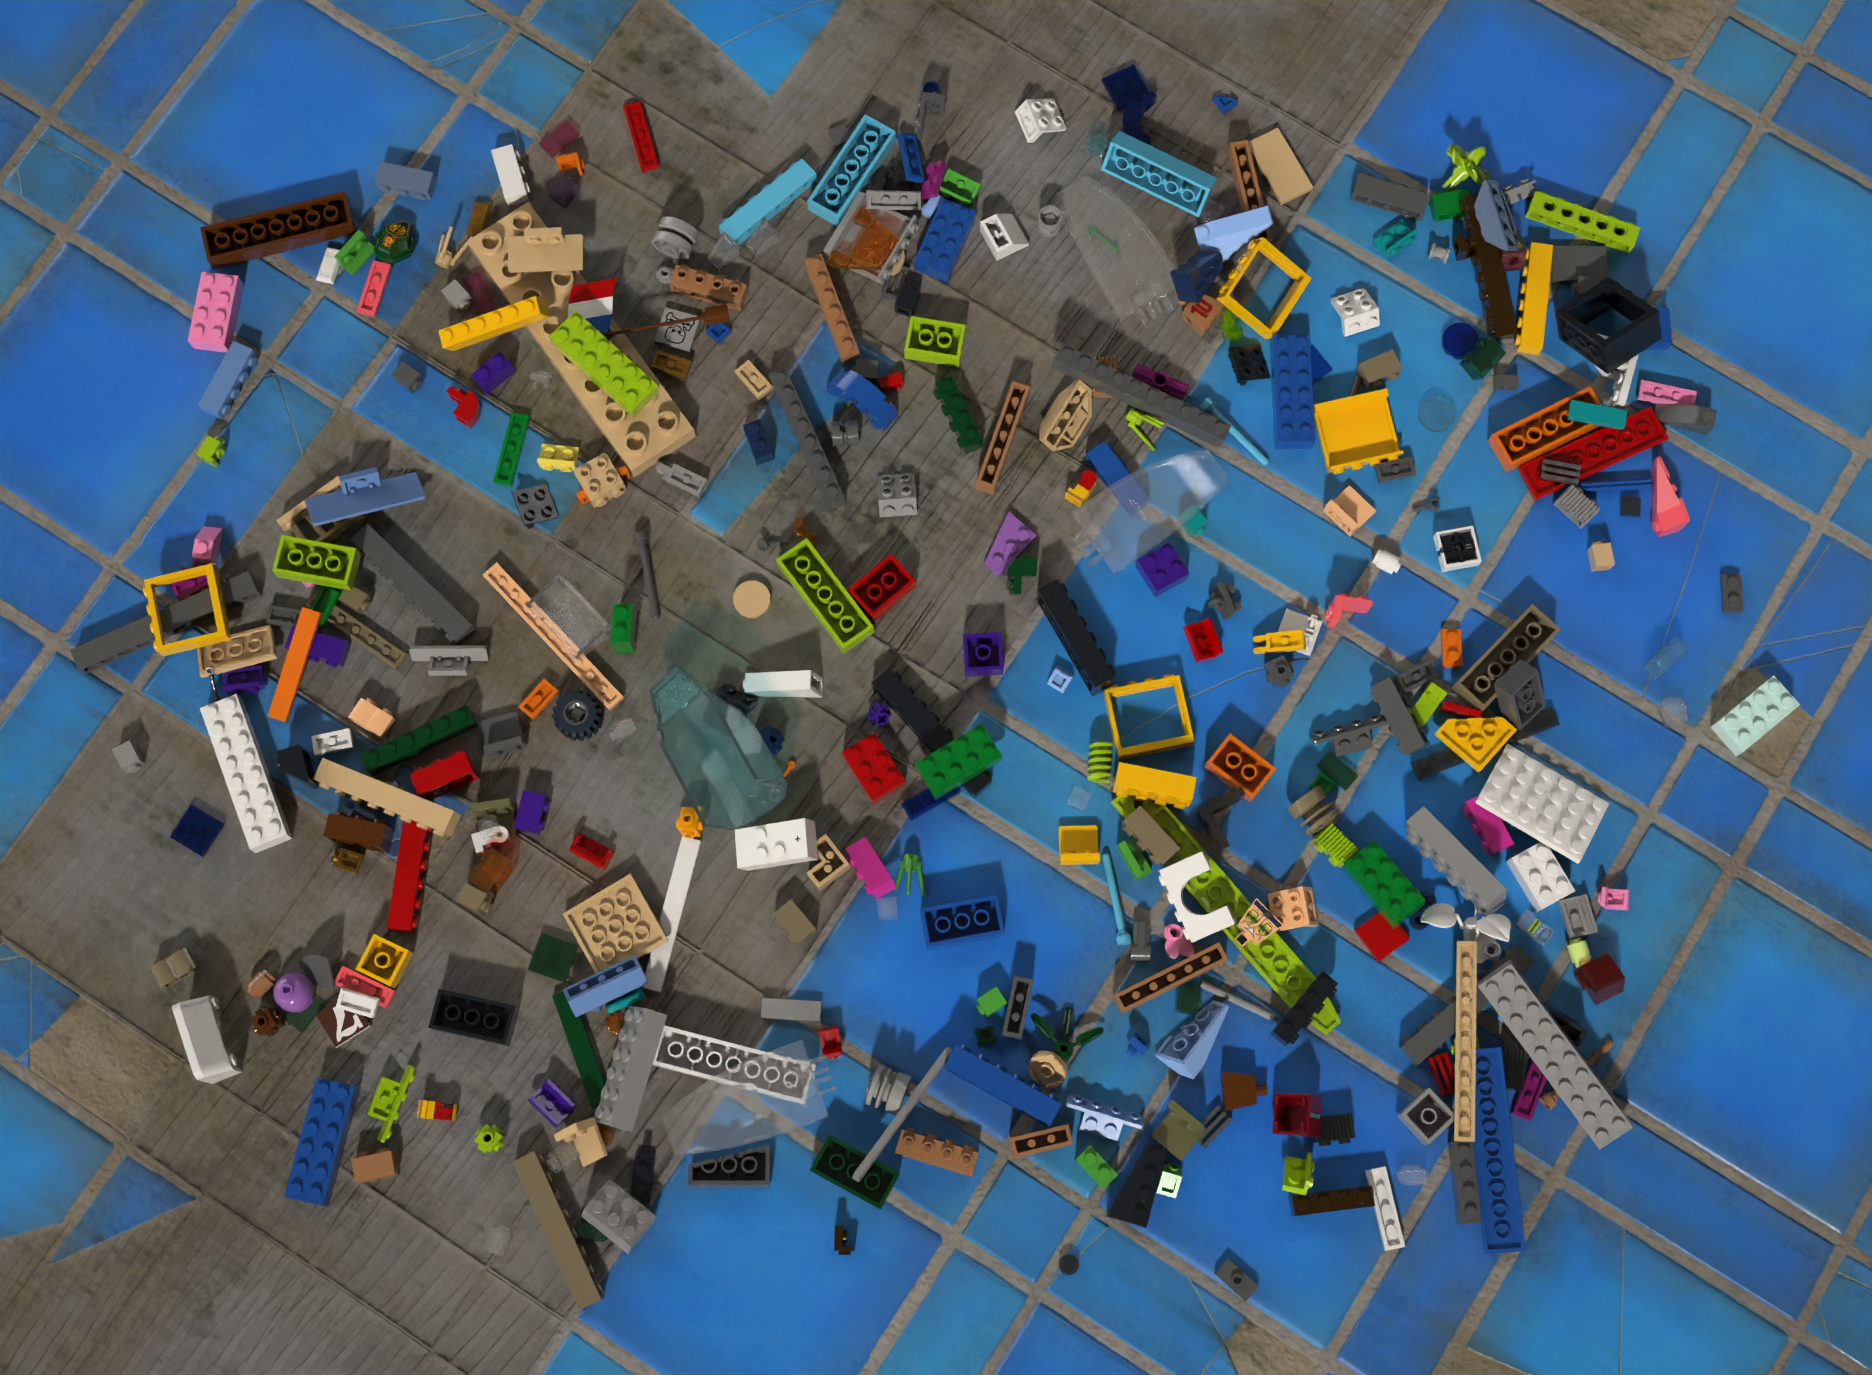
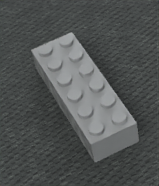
M1424 806L1406 821L1407 840L1420 849L1419 851L1424 858H1429L1433 862V866L1438 872H1443L1447 876L1446 878L1452 886H1457L1461 890L1460 893L1466 900L1470 899L1475 904L1474 907L1480 914L1484 913L1486 916L1493 914L1505 903L1507 889Z
M629 1006L624 1015L623 1028L618 1035L617 1048L612 1055L611 1067L607 1071L606 1084L601 1091V1100L595 1110V1121L597 1123L621 1130L633 1131L666 1022V1014L647 1008Z

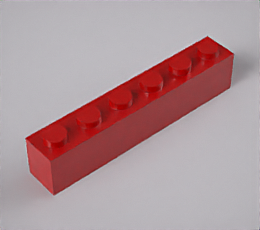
M403 821L387 922V929L390 931L414 933L415 928L417 929L419 924L417 910L421 908L422 904L420 890H423L425 879L422 878L423 870L426 871L428 861L425 857L426 851L430 849L429 832H432L433 829L429 827L427 830L416 826L417 822L411 821V823Z

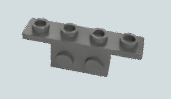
M1372 715L1369 719L1354 720L1351 724L1344 726L1336 725L1326 731L1317 730L1314 734L1309 735V739L1313 744L1331 740L1334 755L1339 757L1373 747L1370 729L1384 726L1388 723L1381 715Z

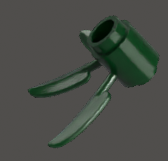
M1068 1006L1065 1009L1060 1030L1063 1039L1057 1041L1053 1036L1055 1031L1043 1018L1036 1013L1030 1015L1041 1033L1047 1039L1051 1038L1055 1043L1052 1052L1060 1056L1065 1063L1070 1060L1073 1047L1078 1044L1079 1046H1084L1104 1032L1102 1027L1091 1029L1077 1036L1076 1042L1071 1044L1066 1038L1071 1035L1073 1009Z

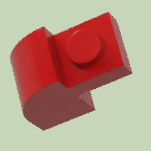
M450 386L446 392L450 399L459 404L453 412L455 419L472 429L481 415V405L476 395L471 390L466 394L462 389L458 387L455 389Z

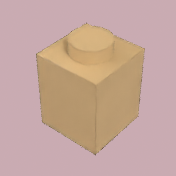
M1597 541L1587 550L1591 572L1609 570L1615 565L1611 542Z

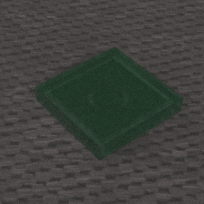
M541 933L528 970L566 983L579 945Z

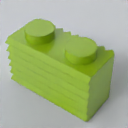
M1333 823L1327 825L1313 839L1315 849L1320 853L1324 852L1329 857L1328 861L1334 867L1338 866L1341 868L1359 850Z

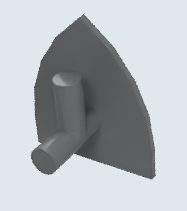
M308 954L300 960L298 964L313 981L322 987L336 991L331 969L341 962L338 956L329 961V957L319 954Z

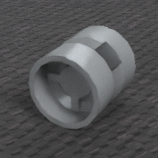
M1054 205L1044 206L1038 215V231L1044 237L1050 238L1058 235L1061 230L1062 212Z

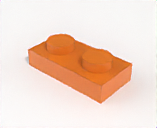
M1461 629L1441 630L1442 668H1462Z
M543 679L518 707L534 721L559 691L547 680Z

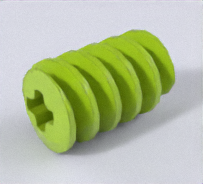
M1095 742L1089 745V749L1092 750L1088 754L1092 758L1088 760L1090 767H1088L1087 771L1091 773L1087 775L1089 781L1095 783L1111 782L1106 780V777H1110L1112 774L1106 772V770L1112 769V766L1107 764V762L1112 761V758L1107 757V755L1113 753V751L1108 749V747L1113 746V743Z

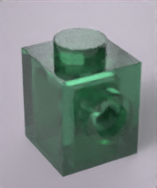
M1185 984L1184 987L1181 986L1178 991L1174 1012L1194 1016L1197 1007L1200 1008L1203 996H1199L1200 990H1196V986Z

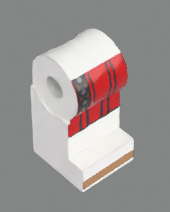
M503 826L471 834L478 856L486 854L485 848L497 844L501 846L508 844L511 838L509 831Z

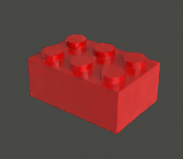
M889 554L850 587L848 593L863 613L875 623L916 588V580L892 554Z
M875 732L842 752L843 759L872 805L906 785L905 779Z
M460 750L451 753L450 757L444 760L440 758L433 761L432 765L426 768L419 767L414 770V773L410 774L418 796L428 801H432L480 779L471 758L465 751Z

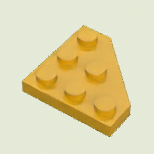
M1503 717L1447 719L1434 735L1479 773L1517 729Z

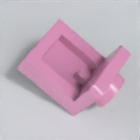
M1602 887V892H1599L1598 902L1601 903L1604 909L1629 911V890Z

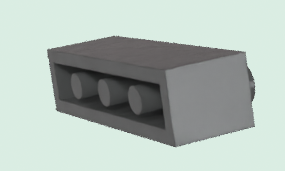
M1359 173L1350 200L1421 221L1430 194L1422 190L1410 189L1403 184L1391 183L1387 179H1378L1370 174Z
M1388 677L1370 687L1372 690L1371 696L1376 703L1378 702L1381 708L1380 714L1388 721L1390 725L1388 729L1391 735L1396 737L1398 749L1402 754L1409 756L1431 745L1396 677Z
M1473 1142L1448 1143L1456 1223H1482Z

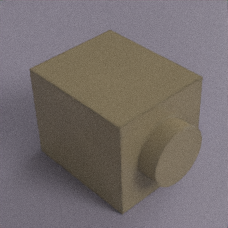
M353 586L352 591L344 589L338 598L342 604L360 615L369 609L372 600L368 594Z

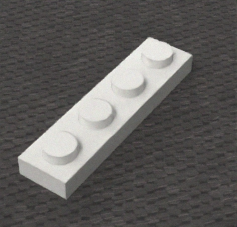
M1386 1166L1366 1170L1368 1186H1372L1375 1202L1373 1207L1384 1251L1405 1247Z

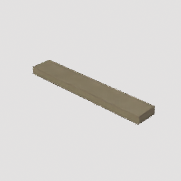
M316 591L306 604V608H311L319 592ZM335 605L327 622L389 666L398 670L409 655Z

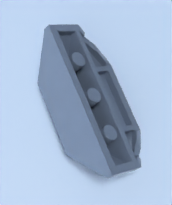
M1484 180L1474 204L1475 215L1481 227V234L1486 242L1500 249L1517 251L1519 250L1518 234L1507 200L1502 190L1498 187L1497 180Z

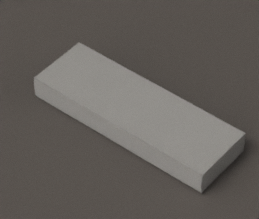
M866 190V209L921 210V192Z
M762 998L761 1018L820 1022L822 1002Z

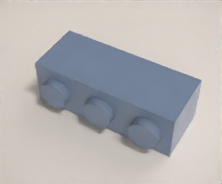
M380 161L375 178V183L379 190L386 193L390 191L396 192L401 196L410 195L419 200H431L437 182L434 172Z

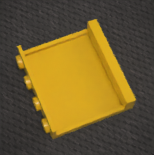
M1387 388L1314 405V422L1327 473L1340 474L1345 472L1344 469L1349 468L1358 470L1366 464L1374 466L1384 460H1397L1404 453L1403 450L1400 451L1387 402V397L1389 396Z

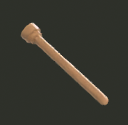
M1611 1040L1606 1041L1586 1060L1590 1067L1613 1047ZM1554 1090L1553 1092L1544 1093L1539 1100L1548 1110H1551L1557 1105L1556 1102L1559 1095Z

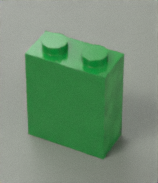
M613 604L610 642L616 653L635 654L638 615L633 605Z

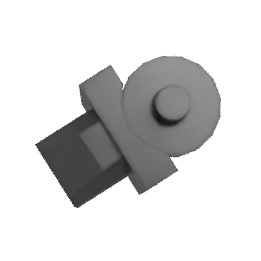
M1222 581L1218 582L1211 589L1212 594L1210 596L1212 601L1208 603L1209 608L1215 607L1216 611L1221 613L1223 620L1229 619L1242 608L1238 600L1231 601L1230 596L1235 593L1232 584H1225Z

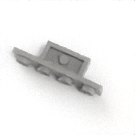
M480 645L410 646L409 649L412 661H429V676H467L469 661H488L489 658L487 647Z

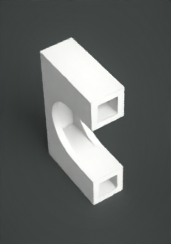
M1204 851L1159 870L1161 875H1158L1162 886L1166 885L1169 893H1166L1170 904L1174 903L1177 909L1175 911L1177 920L1179 922L1182 921L1185 927L1183 933L1186 939L1191 940L1192 943L1236 924L1229 905L1209 914L1201 915L1192 912L1184 903L1183 890L1186 883L1193 877L1212 869Z

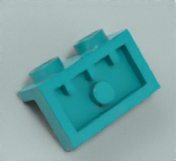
M1401 220L1374 239L1373 244L1386 259L1391 255L1395 257L1401 252V248L1405 245L1408 247L1416 241L1415 237L1418 231L1416 229L1412 231Z

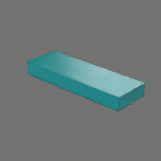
M1571 400L1567 420L1624 430L1628 410Z

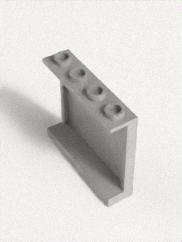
M859 191L823 250L825 257L836 264L883 285L885 280L890 278L894 265L899 263L902 251L908 248L912 235L916 234L919 229L917 216L914 215L911 219L893 210L866 209V193Z

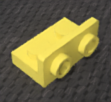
M542 444L540 458L537 459V463L544 470L560 469L562 472H571V470L574 471L578 466L580 449L579 447Z

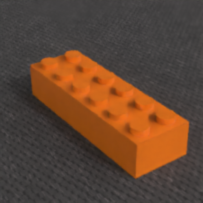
M1591 386L1493 433L1488 443L1504 471L1507 473L1601 427L1599 425L1567 420L1571 400L1602 405Z

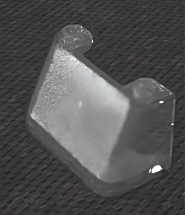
M560 573L526 604L530 609L527 612L535 620L539 618L566 646L567 651L565 653L572 660L575 658L577 660L582 659L611 637V625Z

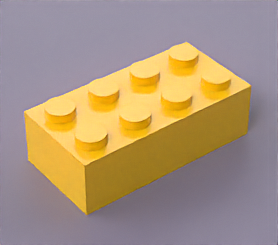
M1119 762L1112 792L1116 793L1119 797L1127 798L1129 795L1134 796L1139 801H1147L1149 799L1154 800V803L1159 805L1169 803L1174 804L1175 808L1185 809V807L1190 806L1193 800L1197 777Z

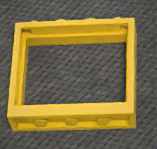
M1264 237L1256 240L1253 239L1249 243L1246 254L1239 258L1238 266L1230 272L1229 280L1219 289L1220 294L1216 299L1264 339H1269L1276 335L1312 278ZM1258 250L1294 280V283L1266 326L1229 296Z
M212 563L144 580L143 592L145 597L148 598L146 609L152 619L150 629L155 635L153 645L156 652L158 651L162 656H168L232 640L218 569ZM207 575L218 632L165 644L155 587Z
M1167 674L1162 679L1157 680L1155 677L1147 678L1141 683L1131 681L1126 683V686L1118 687V685H1112V687H1107L1104 690L1103 696L1117 760L1193 746L1195 741L1180 675ZM1173 686L1185 736L1122 748L1111 698Z

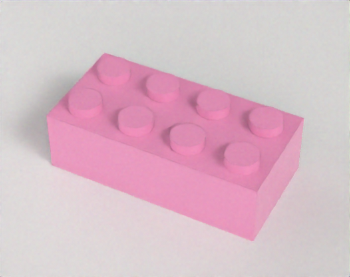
M211 272L201 273L188 336V342L194 349L227 353L233 342L244 283L239 276Z

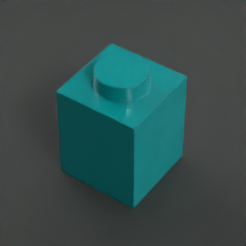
M1192 505L1178 517V522L1191 538L1195 535L1200 536L1206 531L1208 521L1195 505Z

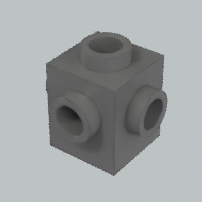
M1284 655L1267 662L1264 666L1267 672L1265 677L1269 684L1272 683L1273 687L1280 686L1281 688L1291 683L1290 680L1294 676V669L1290 662L1287 663Z

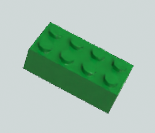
M980 724L916 762L915 768L934 799L937 800L1002 761V755L984 726Z
M1375 840L1344 863L1343 870L1393 929L1424 906L1426 900Z

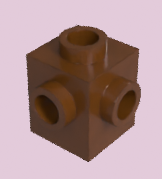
M262 1007L255 1012V1016L250 1018L254 1031L259 1035H268V1037L278 1033L279 1029L286 1025L277 1008Z

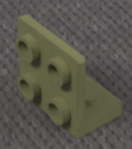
M510 798L471 803V811L475 814L477 832L503 826L510 833V841L517 840V832L514 828V805Z
M1172 1100L1168 1105L1170 1113L1151 1134V1137L1182 1161L1207 1130L1201 1122Z

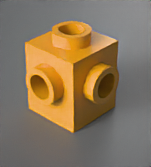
M681 807L680 817L676 820L677 829L685 838L701 837L702 830L706 826L705 815L701 808Z

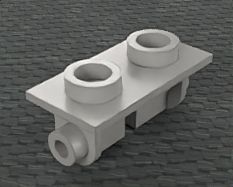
M1529 178L1519 181L1515 187L1509 185L1501 188L1508 206L1519 201L1517 194H1520L1521 200L1533 196L1537 188L1532 183L1537 181H1529Z

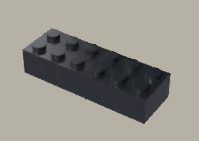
M1057 579L1038 589L1036 600L1093 697L1113 685L1116 673L1112 665L1106 663V655L1102 648L1098 649L1095 642L1097 641L1094 634L1088 632L1085 627L1087 623L1084 617L1078 615L1076 603L1073 599L1070 600L1068 598L1066 586L1064 583L1060 584Z

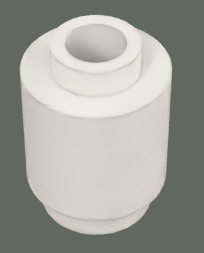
M1380 549L1372 562L1376 564L1375 567L1391 575L1393 571L1397 573L1402 564L1399 562L1400 557Z

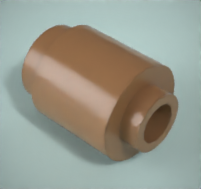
M264 968L262 972L259 971L246 985L248 989L246 991L254 998L257 996L262 998L274 985L276 978Z

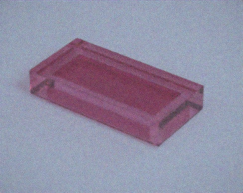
M565 121L540 142L539 145L553 158L575 140L579 133Z

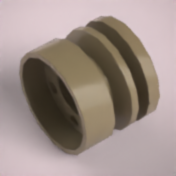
M1320 785L1306 793L1287 809L1294 820L1302 816L1305 818L1300 824V828L1308 824L1310 825L1304 832L1306 836L1325 828L1340 812L1337 808L1331 812L1328 811L1334 805L1333 802L1323 805L1322 802L1328 795Z

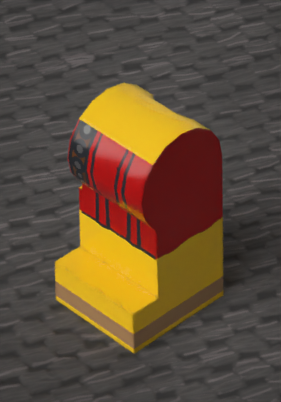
M1091 470L1084 471L1075 489L1068 488L1065 493V499L1081 508L1096 486V474Z
M419 1100L417 1118L455 1121L458 1105Z

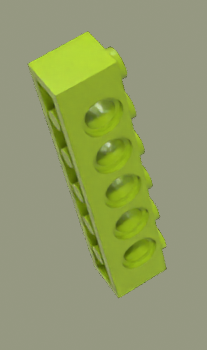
M1543 191L1534 192L1525 214V218L1630 254L1634 248L1641 228L1634 223L1624 222L1614 216L1601 214L1597 210H1589L1580 204H1572L1563 198L1552 197ZM1562 213H1567L1569 217L1564 216ZM1580 219H1584L1586 223L1581 222ZM1615 231L1620 232L1621 235H1617Z

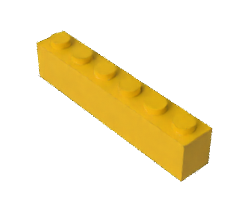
M1531 242L1529 247L1526 248L1527 250H1524L1523 259H1526V264L1523 265L1524 269L1521 273L1524 276V282L1520 286L1522 299L1519 300L1518 310L1521 312L1516 322L1519 331L1515 336L1514 345H1517L1516 352L1539 355L1543 349L1553 245Z
M534 296L439 330L442 348L456 351L549 318L550 313L547 301L544 298Z

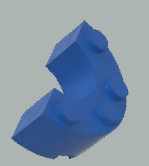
M841 368L826 386L827 392L833 397L837 396L840 399L843 398L848 402L851 401L856 404L855 407L867 415L870 424L875 429H881L885 432L898 416L892 403L888 405L884 400L886 396L863 376L852 370L845 372L847 369Z

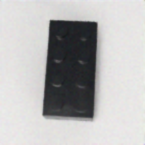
M438 989L428 1028L510 1047L519 1007Z

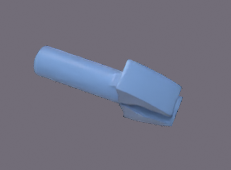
M346 798V800L353 803L355 808L348 809L342 805L344 812L348 814L347 816L353 817L354 814H359L371 821L378 818L377 814L361 807L360 803L350 798Z

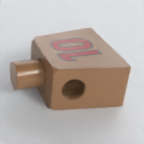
M1204 295L1199 303L1179 301V299L1177 301L1178 304L1184 307L1181 315L1182 319L1201 337L1209 330L1224 308L1220 301Z

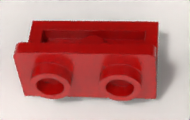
M1210 617L1202 622L1183 627L1196 663L1215 659L1224 652L1215 625Z

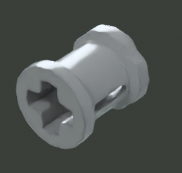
M1433 242L1428 258H1435L1446 264L1451 248L1446 249L1437 246Z

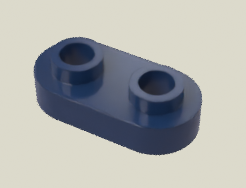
M1430 892L1421 893L1422 897L1428 901V906H1423L1409 917V924L1415 930H1423L1429 925L1423 922L1417 924L1415 919L1417 917L1421 919L1422 914L1428 907L1437 904L1435 896Z

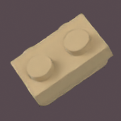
M605 453L574 470V474L593 508L605 505L609 499L620 497L626 491L624 482Z

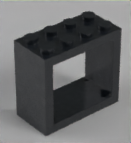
M1607 277L1555 312L1559 339L1607 374L1662 339L1659 320L1660 313L1657 308L1650 306L1644 299L1637 297L1631 290H1627L1618 281H1614L1610 277ZM1610 308H1613L1631 321V323L1607 339L1602 338L1586 326L1587 323Z

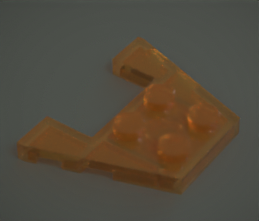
M860 207L853 221L855 224L867 229L849 256L833 250L825 262L828 268L881 270L899 241L898 236L885 225L878 222L864 207Z

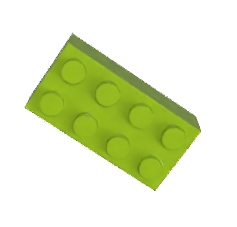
M281 535L272 572L278 578L352 591L361 554L356 548Z

